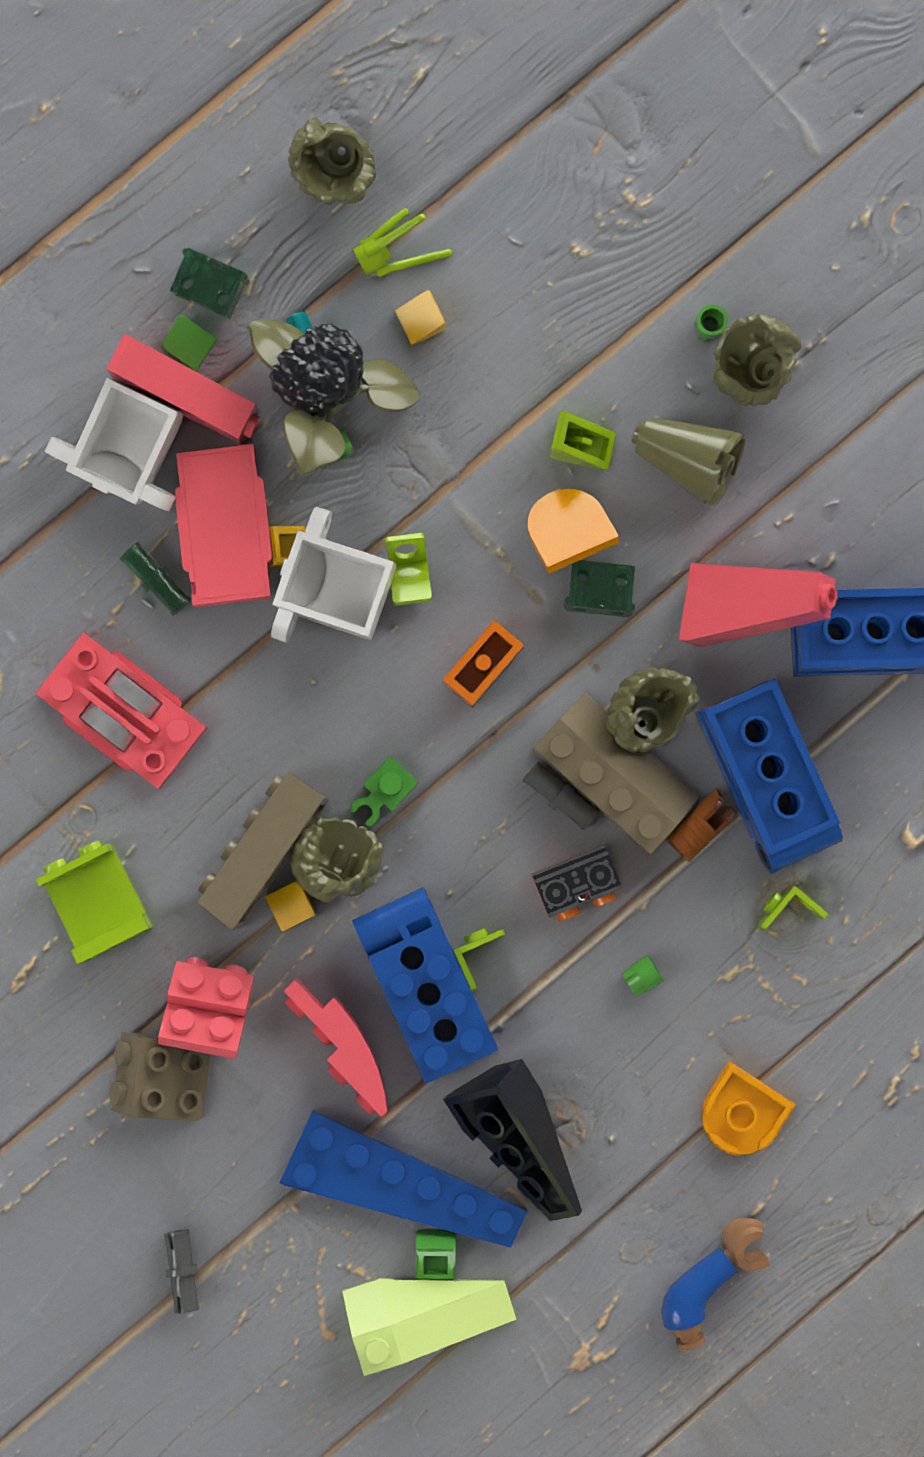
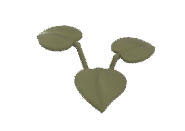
M258 320L251 322L247 326L256 355L271 370H273L274 364L279 363L277 356L284 349L291 348V342L294 339H299L302 335H305L296 327L278 320ZM372 359L363 364L364 374L361 380L363 384L360 385L353 399L359 394L367 392L371 405L386 412L404 411L417 403L420 398V392H418L414 382L399 367L382 359ZM338 403L324 417L312 416L306 411L295 410L294 407H291L293 411L284 419L283 431L290 454L302 476L321 467L331 465L342 457L345 451V441L340 431L329 421L348 403L343 405Z

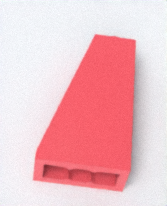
M123 334L106 368L113 379L183 412L184 418L240 445L243 444L246 437L251 439L254 436L261 421V417L257 416L259 410L255 403L138 340Z
M691 563L679 640L697 647H706L830 619L831 608L835 606L837 600L836 579L821 572Z

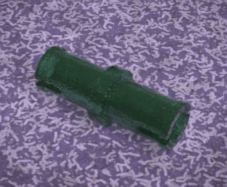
M138 542L132 545L120 557V560L143 582L142 588L146 592L151 591L171 612L172 616L180 612L191 601V598L168 576L169 570L165 566L160 567Z

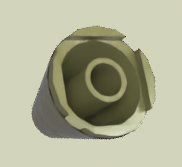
M650 417L646 423L641 421L637 425L632 437V443L636 444L635 452L704 504L715 507L728 489V487L724 486L730 475L734 476L743 454L745 439H743V434L736 431Z

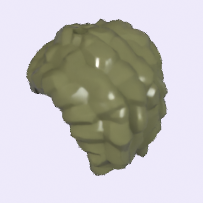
M316 117L307 120V123L295 133L288 151L290 154L288 165L291 169V177L294 178V181L299 182L301 191L311 196L314 202L319 203L323 201L331 205L335 201H346L351 204L362 201L366 194V189L372 185L376 176L373 151L369 149L368 141L358 138L354 129L344 127L341 124L331 122L322 124Z
M766 313L751 314L746 316L745 319L738 318L732 323L731 327H727V329L722 331V337L717 342V348L714 349L713 354L716 359L715 367L717 370L714 373V383L719 387L721 393L730 395L740 405L756 406L758 404H769L771 400L777 399L780 390L791 380L796 361L795 353L801 349L799 336L792 332L789 325L785 324L784 321Z
M651 667L645 671H635L630 677H626L620 682L618 692H615L611 698V705L608 708V731L615 736L616 743L629 752L640 751L643 753L648 752L655 745H665L667 741L678 736L680 725L686 721L685 716L695 711L698 707L700 697L696 693L697 685L692 683L690 677L677 673L676 670L664 668L659 670Z
M333 816L329 819L318 817L314 824L309 825L304 830L302 837L294 843L290 860L291 872L303 890L321 901L330 902L338 894H343L346 897L357 896L365 892L372 885L374 876L381 866L380 855L384 847L382 843L378 842L374 832L367 831V828L364 826L357 828L356 821L344 819L339 821L337 817Z

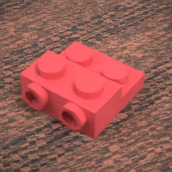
M196 957L188 958L186 962L176 961L167 994V1006L158 1035V1044L237 1059L253 993L254 975L247 974V970L238 965H227L224 970L209 967L205 960Z

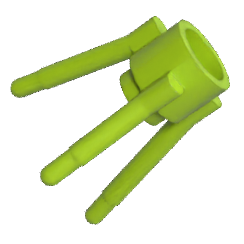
M403 208L374 233L359 241L360 245L352 248L366 275L368 276L376 272L379 279L390 272L450 257L453 252L447 249L387 264L386 261L392 258L387 245L425 220V215L419 214L384 236L408 215L409 210L407 208Z

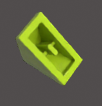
M560 411L549 459L608 471L616 433L567 411Z

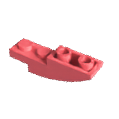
M298 978L295 979L284 990L288 995L284 1002L299 1018L305 1014L316 1025L312 1029L313 1033L327 1047L333 1043L337 1047L327 1058V1061L331 1064L327 1070L342 1086L349 1083L359 1093L355 1100L368 1114L372 1115L376 1111L383 1117L389 1108L386 1087L376 1056L363 1030L337 996L324 1006Z

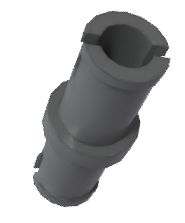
M539 761L523 779L524 783L530 785L549 801V807L553 810L556 808L561 810L577 823L582 830L592 822L599 812L597 808L591 806L572 790L573 785L568 781L564 784L544 768Z
M189 1229L164 1233L169 1261L166 1277L171 1278L174 1314L200 1309L194 1277L198 1270L197 1264L192 1262Z

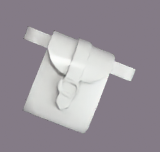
M107 378L77 445L73 446L63 440L51 437L45 452L67 463L65 471L92 483V487L106 494L112 493L135 505L145 501L160 509L170 511L176 496L153 485V482L179 430L183 412L115 379Z
M315 507L305 533L297 532L289 558L284 560L280 572L282 578L272 604L278 608L272 626L271 638L287 643L292 636L299 616L371 640L397 567L393 561L326 540L325 538L332 519V511Z

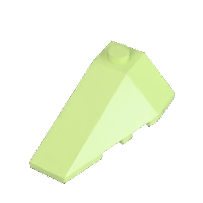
M379 1278L342 1290L352 1339L364 1376L404 1364L517 1320L505 1280L457 1279L456 1281Z

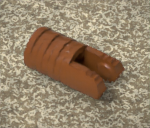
M718 789L712 791L666 837L667 842L688 862L698 855L737 816V811L732 806H725L715 813L724 801L723 795Z

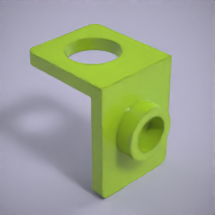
M415 533L386 537L385 543L388 560L393 561L397 566L391 582L393 604L400 606L430 602L432 595L424 534ZM404 544H411L417 547L414 552L409 554H401L395 551L397 547Z
M789 885L782 895L776 891L762 907L766 914L756 926L761 930H766L793 896L820 919L826 920L829 914L796 886Z
M485 928L464 936L466 944L454 949L472 992L477 990V986L462 953L505 935L503 928L490 934L487 933Z

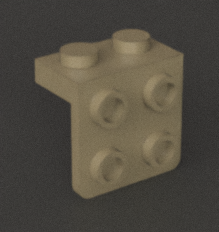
M121 1032L120 1042L116 1045L114 1053L117 1069L115 1081L112 1083L109 1093L112 1104L111 1111L130 1118L200 1120L204 1112L211 1054L159 1045L158 1038H151L137 1033Z

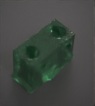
M184 248L182 251L184 258L170 291L175 296L231 319L245 285H249L251 282L247 274L191 248ZM187 280H193L191 287L184 288V283ZM228 295L227 302L219 304L220 297Z
M584 560L573 563L571 565L569 594L565 598L564 609L572 612L619 617L632 616L635 605L632 603L635 566ZM581 574L585 575L588 578V580L580 581L578 580L577 576ZM616 579L625 580L626 585L621 586L617 584Z

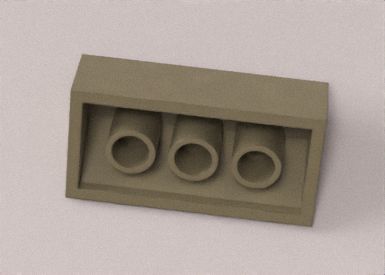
M584 692L532 750L564 780L573 785L575 790L597 808L647 855H651L676 828L700 797L650 751L643 753L640 751L629 752L621 748L616 743L615 736L607 729L608 713Z
M290 772L284 778L280 775L276 776L265 793L270 798L263 809L260 810L255 807L244 822L243 827L248 829L240 842H237L235 839L230 842L220 857L225 861L224 865L217 875L211 871L198 888V891L203 894L198 903L232 930L241 928L293 853L294 843L302 837L304 830L314 823L329 801L325 796Z

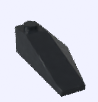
M523 1059L495 1065L449 1093L443 1099L462 1131L472 1141L478 1138L493 1153L489 1159L498 1168L503 1164L518 1179V1189L550 1221L580 1215L582 1208L543 1092Z

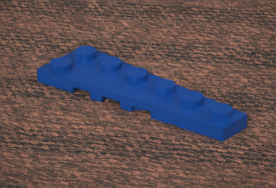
M314 1110L280 1180V1184L509 1248H511L527 1213V1209Z

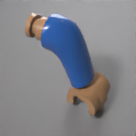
M742 1217L729 1222L721 1236L724 1251L718 1248L696 1263L670 1286L663 1298L661 1313L664 1327L668 1330H673L674 1336L677 1337L676 1344L678 1349L684 1351L693 1350L705 1343L704 1334L700 1331L702 1329L701 1322L706 1317L705 1307L707 1300L718 1288L737 1273L735 1267L739 1266L744 1270L755 1271L770 1266L768 1258L759 1249L744 1253L747 1245L753 1241L760 1240L764 1233V1225L759 1220Z

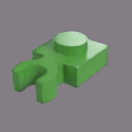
M389 756L364 784L371 794L367 798L357 799L352 804L350 811L355 813L361 806H369L372 809V816L365 824L371 827L379 820L380 808L384 804L393 812L419 782Z

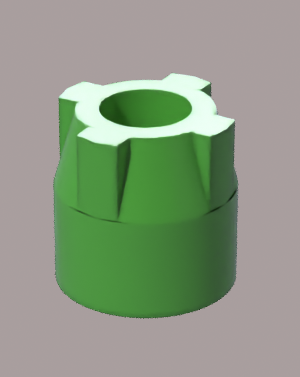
M707 305L699 311L694 323L700 335L699 339L706 342L707 339H716L722 336V331L726 329L728 324V317L720 306ZM705 320H713L717 325V329L712 332L707 331L703 327V322Z
M648 955L632 964L628 970L622 973L636 997L664 982Z

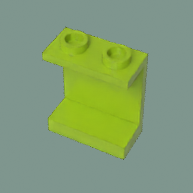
M99 840L79 849L80 857L67 864L65 859L62 858L43 867L45 875L35 879L38 886H45L75 947L71 952L77 964L84 963L154 928L113 844L106 843L101 845Z

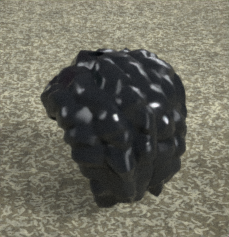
M321 324L319 327L314 326L313 329L307 328L305 335H302L299 339H294L291 342V348L284 349L277 356L279 363L273 365V371L269 374V378L272 383V390L278 393L287 405L294 407L295 410L306 411L312 416L324 417L338 403L343 405L350 402L360 388L364 374L363 352L361 346L353 339L348 330L339 329L333 324Z

